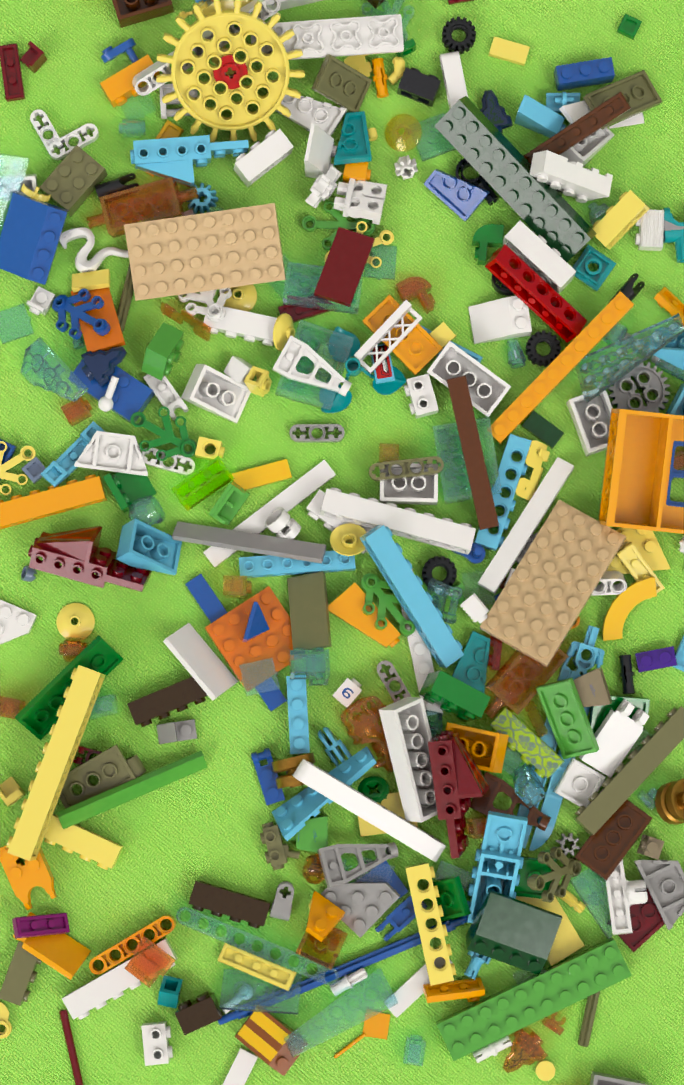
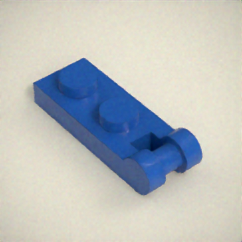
M266 748L260 753H251L266 805L285 800L282 788L277 789L275 779L278 777V774L273 772L271 762L274 761L270 748ZM267 759L268 764L261 766L260 761Z

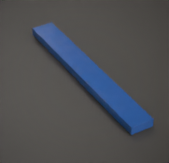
M199 574L185 584L211 623L227 613L202 574ZM271 677L255 687L270 711H273L287 701Z

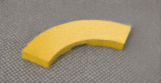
M654 576L632 583L627 587L626 591L615 597L604 618L602 628L603 641L622 639L624 622L630 611L640 602L657 596Z

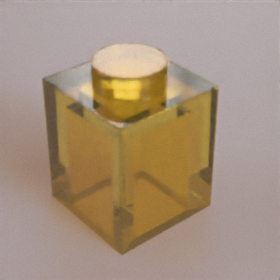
M380 443L379 463L397 461L399 444Z

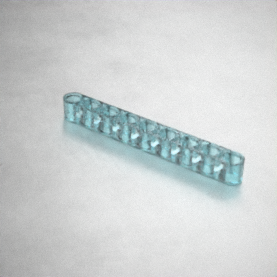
M183 907L176 913V919L180 924L330 986L339 981L340 975L338 970L194 909ZM187 910L190 912L191 918L189 921L184 922L181 919V914ZM202 918H206L209 922L206 929L199 927V921ZM221 925L227 929V933L223 937L217 934V928ZM238 933H242L245 936V941L242 944L235 942V936ZM257 940L263 943V949L260 952H256L253 949V943ZM272 949H280L281 957L279 959L271 957ZM293 955L299 958V964L296 967H292L289 964V958ZM310 963H314L318 967L314 975L309 974L307 971V966ZM327 971L335 972L336 979L333 982H328L325 979Z

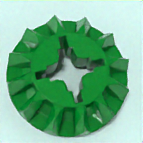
M370 776L360 782L358 792L375 802L381 803L382 800L387 799L389 785L381 777ZM377 788L378 793H370V789L374 790Z

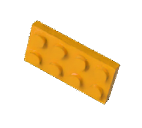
M389 294L362 322L374 334L399 308L400 304ZM408 313L403 317L404 324H412L415 321ZM417 324L392 353L416 376L443 348ZM402 327L393 328L390 331L391 338H399L402 335ZM381 341L389 349V341Z

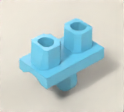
M546 93V107L556 113H562L559 108L564 105L580 102V93Z

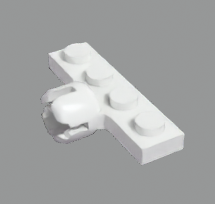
M622 859L606 881L613 935L633 933L630 906L643 904L648 900L647 892H641L647 890L644 880H626Z

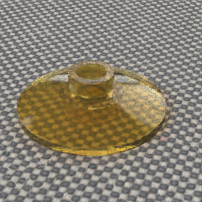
M399 114L393 117L385 129V138L388 145L400 152H406L415 148L422 136V128L419 121L409 114ZM404 128V134L400 135L399 130Z

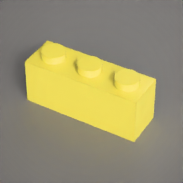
M631 190L624 192L619 198L620 201L615 206H611L606 211V215L601 220H597L592 226L593 230L597 233L595 237L609 250L650 209Z

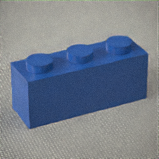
M612 57L559 65L555 67L554 71L557 91L611 83L615 76Z

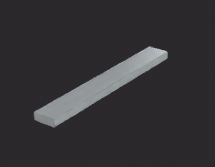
M177 521L172 535L173 540L321 564L326 552V545L179 521Z

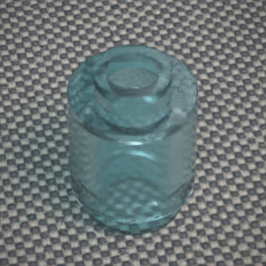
M140 118L122 119V123H119V134H123V138H140L145 136V120H140Z

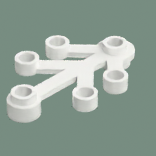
M230 288L220 289V296L216 303H214L213 298L217 290L203 291L200 294H181L178 297L183 303L189 300L206 303L208 307L188 303L185 307L189 316H194L197 313L207 315L210 321L217 322L225 317L226 311L223 306L226 299L232 296Z

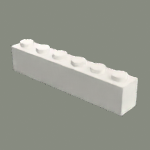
M165 938L64 996L62 1000L73 1020L77 1017L81 1020L90 1014L89 1010L94 1007L98 1010L107 1005L106 1000L112 997L116 1000L124 995L123 991L130 987L133 990L140 986V981L147 977L148 980L158 975L157 971L163 967L165 970L176 965L174 961L178 957L168 939Z

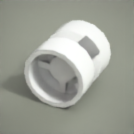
M282 507L272 512L265 522V526L272 533H276V537L294 539L301 530V526L293 518L290 519V515Z

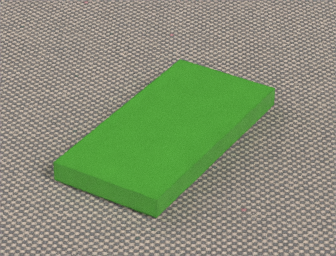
M573 678L538 686L536 690L562 758L567 759L597 752L599 746Z

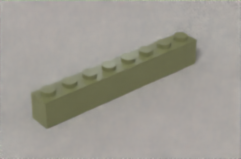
M682 706L677 709L674 707L667 714L669 718L664 723L661 721L654 728L656 732L651 737L647 735L642 740L641 744L643 746L638 751L634 749L629 754L628 758L630 760L625 765L621 763L615 769L617 774L612 779L608 777L602 783L603 789L599 793L595 791L588 798L589 804L586 807L582 805L575 812L577 816L574 820L590 836L594 835L684 739V708Z

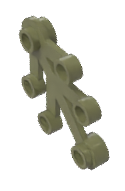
M552 847L550 854L541 851L538 854V862L546 864L552 871L543 875L533 874L529 876L527 884L532 890L541 891L545 883L552 880L549 889L544 890L541 895L543 902L551 903L554 900V895L562 898L566 895V889L571 877L578 876L581 872V863L575 858H568L560 847ZM553 859H559L564 866L560 867ZM564 875L561 885H558L561 877Z

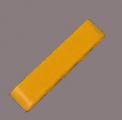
M164 915L98 954L89 963L90 971L94 974H102L169 934L176 926L175 918L171 915ZM163 919L171 921L172 926L170 929L162 927ZM147 929L154 931V939H147L145 937ZM130 939L137 941V949L133 950L128 947ZM114 949L119 950L121 953V957L118 960L113 959L111 956V952ZM95 960H101L104 963L102 970L95 968Z

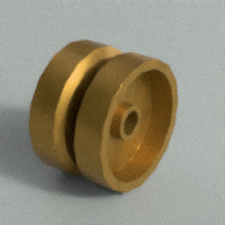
M309 753L271 762L273 772L286 771L287 774L275 779L277 789L305 785L292 775L302 759L314 764V754Z
M684 779L663 784L657 790L655 807L663 821L669 824L678 825L684 823Z

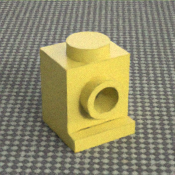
M252 366L244 383L251 393L264 397L270 391L272 380L269 377V371Z

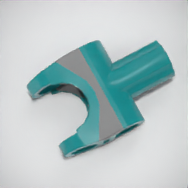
M669 207L663 208V242H675L677 263H684V222L676 221L672 213H670Z

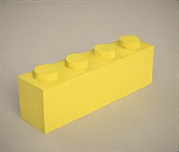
M55 814L51 818L44 837L45 842L54 846L56 843L62 845V850L71 854L75 851L80 854L79 857L88 862L92 859L98 862L97 866L105 870L114 868L123 849L122 845L77 824L63 829L58 816Z

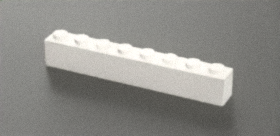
M338 488L326 489L319 514L370 529L377 525H384L391 530L392 535L467 555L471 551L476 528H472V525L468 523L457 524L452 519L435 518L430 513L420 514L412 508L402 509L393 503H379V500L375 498L365 499L356 493H342Z

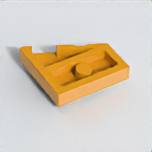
M314 891L306 932L322 942L344 917L345 912L317 891Z

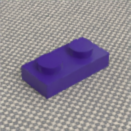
M674 646L635 653L639 672L678 665Z

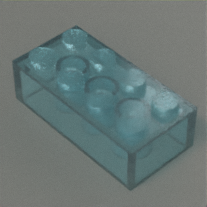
M288 262L283 305L350 314L359 313L363 274L352 304L348 307L314 296V291L324 266Z

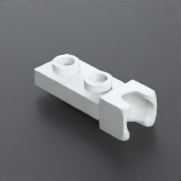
M149 374L143 377L163 407H167L170 410L169 415L173 421L176 418L174 413L176 408H181L184 412L189 411L166 376H164L162 381Z

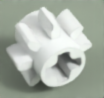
M409 155L399 157L397 163H394L396 176L401 175L403 180L413 178L414 173L418 172L416 160H411Z

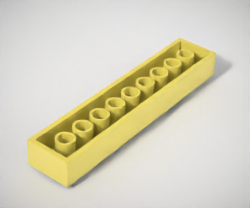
M78 665V668H74L71 674L72 684L66 688L64 693L66 700L64 705H60L57 711L58 721L52 725L49 735H52L50 742H46L42 753L45 755L42 762L39 761L36 766L35 772L37 776L35 780L30 782L28 791H30L28 799L25 798L22 803L21 810L23 812L21 818L18 817L14 824L15 834L13 837L10 836L6 847L9 848L7 853L28 861L36 860L106 675Z

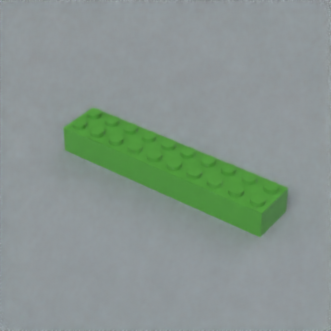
M611 937L541 971L539 975L534 974L436 1021V1025L453 1061L632 975L615 939Z

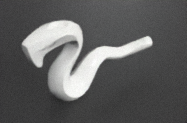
M85 227L67 230L61 234L59 240L62 247L67 249L68 242L79 238H86V244L78 251L75 257V267L80 273L96 271L103 260L111 255L129 258L128 250L106 247L97 252L88 261L87 256L94 246L95 237L92 231Z

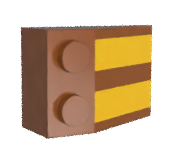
M259 1004L235 1035V1038L283 1076L308 1045L304 1037Z

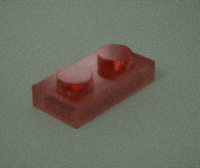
M491 635L490 647H493L492 654H489L487 666H491L490 670L499 671L502 641Z

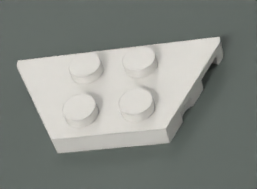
M96 431L74 464L75 467L148 476L136 436Z

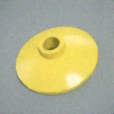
M245 285L230 288L232 296L226 299L224 307L247 312L251 311L257 301L255 286ZM236 292H241L242 295L241 297L237 298L234 296V294Z
M287 313L280 314L274 324L273 342L278 351L283 350L290 336L295 337L293 319Z
M356 524L340 525L330 535L331 547L341 555H357L366 549L360 537L367 532Z
M68 604L58 613L56 620L57 629L64 638L71 641H79L77 639L79 638L81 641V638L82 640L87 638L94 629V614L84 604ZM77 618L78 624L73 625L71 623L72 619Z

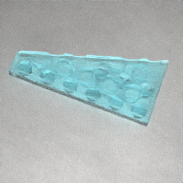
M679 313L588 354L575 367L585 401L587 403L681 335L684 332V325Z

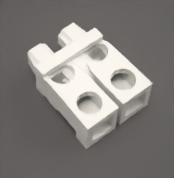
M350 178L349 183L339 182L337 194L344 195L346 198L336 196L333 209L343 211L344 217L372 220L373 224L380 225L387 185L361 180L355 181L356 179Z

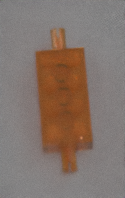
M169 177L99 197L103 211L102 214L87 217V221H89L88 226L92 229L106 224L110 236L113 238L125 235V224L185 216L182 207L183 202L199 199L196 187L179 191L176 181Z
M559 648L548 667L516 650L485 686L494 695L495 699L485 709L484 713L493 719L504 706L518 715L536 695V688L544 685L569 656Z

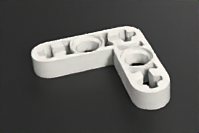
M34 110L30 115L32 125L49 155L54 160L64 159L75 147L68 144L71 138H78L79 143L77 146L82 149L96 141L99 137L97 127L92 123H88L60 138L44 111ZM36 116L43 117L42 121L45 126L41 127L40 123L36 121ZM88 129L93 131V136L86 135ZM48 130L53 132V137L49 140L43 138L44 132ZM80 133L82 134V136H84L85 141L83 142L81 136L79 135ZM64 142H65L67 148L69 149V150H67V151H66L65 147H64L63 144H62V143H64ZM55 147L61 149L59 155H57V153H54Z

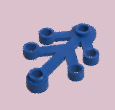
M85 288L81 289L77 295L71 297L66 295L57 296L52 302L53 310L58 312L56 328L60 332L68 330L69 324L66 322V312L71 315L72 326L69 330V335L74 340H78L82 336L79 319L93 326L94 331L98 335L104 336L108 334L110 324L105 319H95L85 313L95 308H102L104 300L100 296H95L91 302L76 307L72 306L74 303L86 302L91 298V293Z

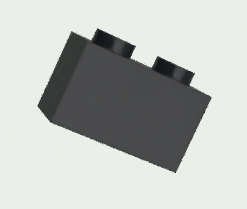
M406 67L399 83L397 94L432 107L440 89L441 81L434 75L429 74L427 76L416 68L409 69Z

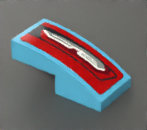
M384 344L377 345L378 352L388 350ZM390 354L373 371L376 384L395 381ZM371 355L372 364L376 362V355Z

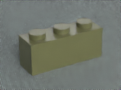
M21 941L17 944L0 990V999L19 1006L23 1002L28 1001L31 993L28 988L30 983H34L38 972L35 971L37 964L41 965L42 963L40 959L22 948L24 943Z

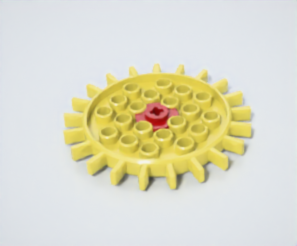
M213 0L216 12L208 15L203 14L201 7L196 2L193 4V9L198 20L189 25L179 15L175 19L177 24L185 30L180 39L167 33L163 35V39L167 43L174 45L175 50L173 56L157 54V61L172 65L171 73L157 75L156 81L158 83L172 82L175 91L164 95L162 101L163 103H168L178 98L183 107L174 115L175 121L182 119L187 113L196 119L191 125L190 134L194 135L202 123L212 127L210 143L215 142L219 129L230 131V141H237L236 130L247 128L252 141H257V132L254 126L264 121L269 130L272 131L274 129L276 131L275 124L269 116L275 110H278L284 116L290 117L291 111L281 104L284 96L289 95L299 99L301 97V92L289 88L288 84L290 77H305V71L289 69L288 60L302 56V49L286 52L283 42L295 35L294 30H287L278 36L273 26L279 22L281 15L278 12L275 13L267 23L258 18L262 9V2L259 0L254 5L251 14L240 11L241 0H234V10L224 11L221 9V1ZM236 24L240 27V30L237 33H231L229 27ZM209 30L213 33V37L205 39L202 36L203 32ZM248 35H254L256 41L250 44L246 42L245 38ZM227 41L230 46L224 50L219 47V43ZM263 46H271L272 51L269 54L263 53L261 50ZM195 47H201L203 53L195 55L192 50ZM238 51H243L246 57L239 60L235 57V54ZM217 57L220 62L218 65L213 66L209 63V59ZM253 62H261L262 67L259 70L253 69L251 67ZM185 63H190L193 65V69L187 72L182 66ZM228 68L233 70V74L228 72ZM272 71L278 74L275 80H270L267 77ZM206 73L210 78L208 81L203 82L199 79V75ZM243 78H250L252 83L249 86L243 85L241 83ZM219 83L226 86V89L222 92L215 89V86ZM264 87L268 90V93L265 96H261L257 93L258 89ZM190 90H198L199 96L191 97L189 95ZM235 93L242 96V99L238 102L231 99ZM212 99L216 102V105L210 108L205 105V102ZM249 104H256L258 109L254 112L247 109ZM228 109L232 112V115L230 117H223L221 112Z

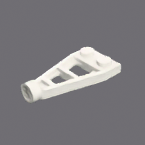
M290 336L272 368L273 371L290 380L335 391L344 397L352 385L351 382L345 380L309 345L293 336ZM303 356L308 357L314 363V370L310 374L300 373L296 370V365ZM319 368H323L331 374L329 382L325 383L315 378ZM342 382L343 385H342V387H341V389H340V388L338 387V385H339V383Z

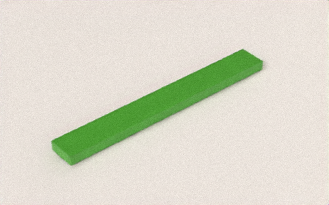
M202 751L196 752L57 812L62 828H68L207 768Z

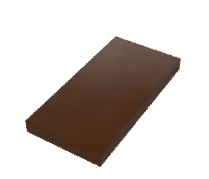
M626 800L604 825L587 839L575 855V858L607 881L651 822L652 817Z

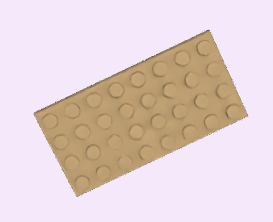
M275 203L124 225L135 301L286 280Z
M558 500L487 614L488 618L480 625V629L548 667L624 543L626 536L608 526L600 524L596 519Z

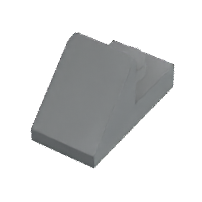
M195 719L156 725L159 744L198 739Z

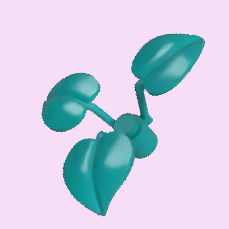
M340 327L335 328L330 338L329 352L331 357L337 362L347 359L345 363L347 372L345 380L348 381L350 376H357L360 372H363L374 379L372 383L373 388L381 395H390L406 383V378L402 372L393 366L395 381L376 384L375 376L365 370L364 367H361L358 359L350 358L354 357V354L360 349L359 339L351 332ZM324 388L320 392L321 411L324 413L343 411L352 400V394L349 390L345 397L338 392Z

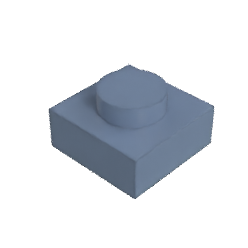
M34 457L21 469L35 484L42 478L41 473L46 467L37 457Z

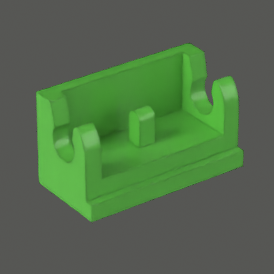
M235 482L229 483L209 512V515L222 524L229 525L250 493Z

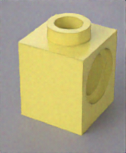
M199 436L195 456L196 458L219 462V458L224 456L225 447H222V441ZM210 445L216 447V451L213 454L205 452L206 448Z

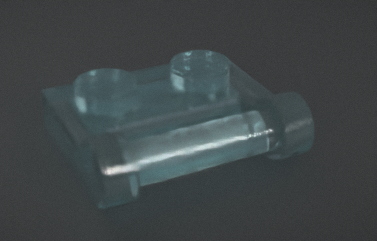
M432 578L428 583L427 592L433 599L434 607L441 611L444 622L449 624L456 623L457 606L463 590L459 587H451ZM447 595L451 597L448 613L444 611Z

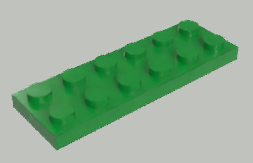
M98 635L15 716L16 720L41 740L50 732L52 725L58 721L57 711L60 705H64L66 700L64 693L66 688L72 684L71 674L74 668H78V665L107 676L123 658Z

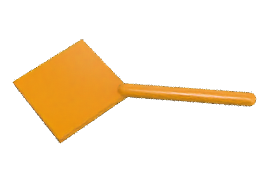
M366 1011L363 1033L337 1052L334 1058H338L365 1036L387 1040L390 1014Z

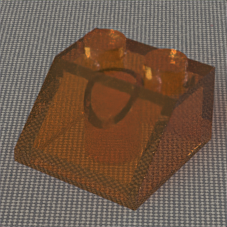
M333 928L327 937L320 942L305 931L296 954L332 970L345 944L348 933Z

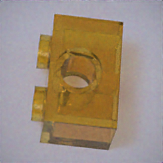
M223 576V596L225 598L248 599V594H252V583L247 576Z

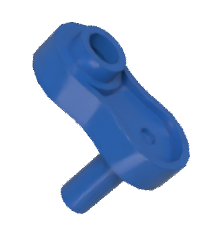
M130 38L115 48L110 46L102 51L101 59L105 64L126 52L131 62L134 63L139 60L132 49L137 44L133 38Z
M474 543L468 555L452 551L465 557L473 564L482 562L486 555L484 548Z

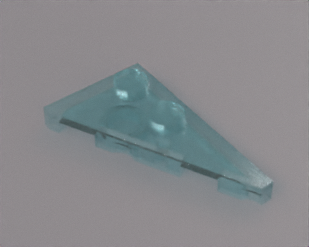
M588 868L571 879L570 882L606 938L609 939L612 937V925L609 917L606 881Z

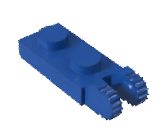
M411 895L375 928L377 932L382 931L388 923L394 927L385 934L383 938L385 941H388L397 932L399 933L415 918ZM422 901L421 905L425 909L427 905Z

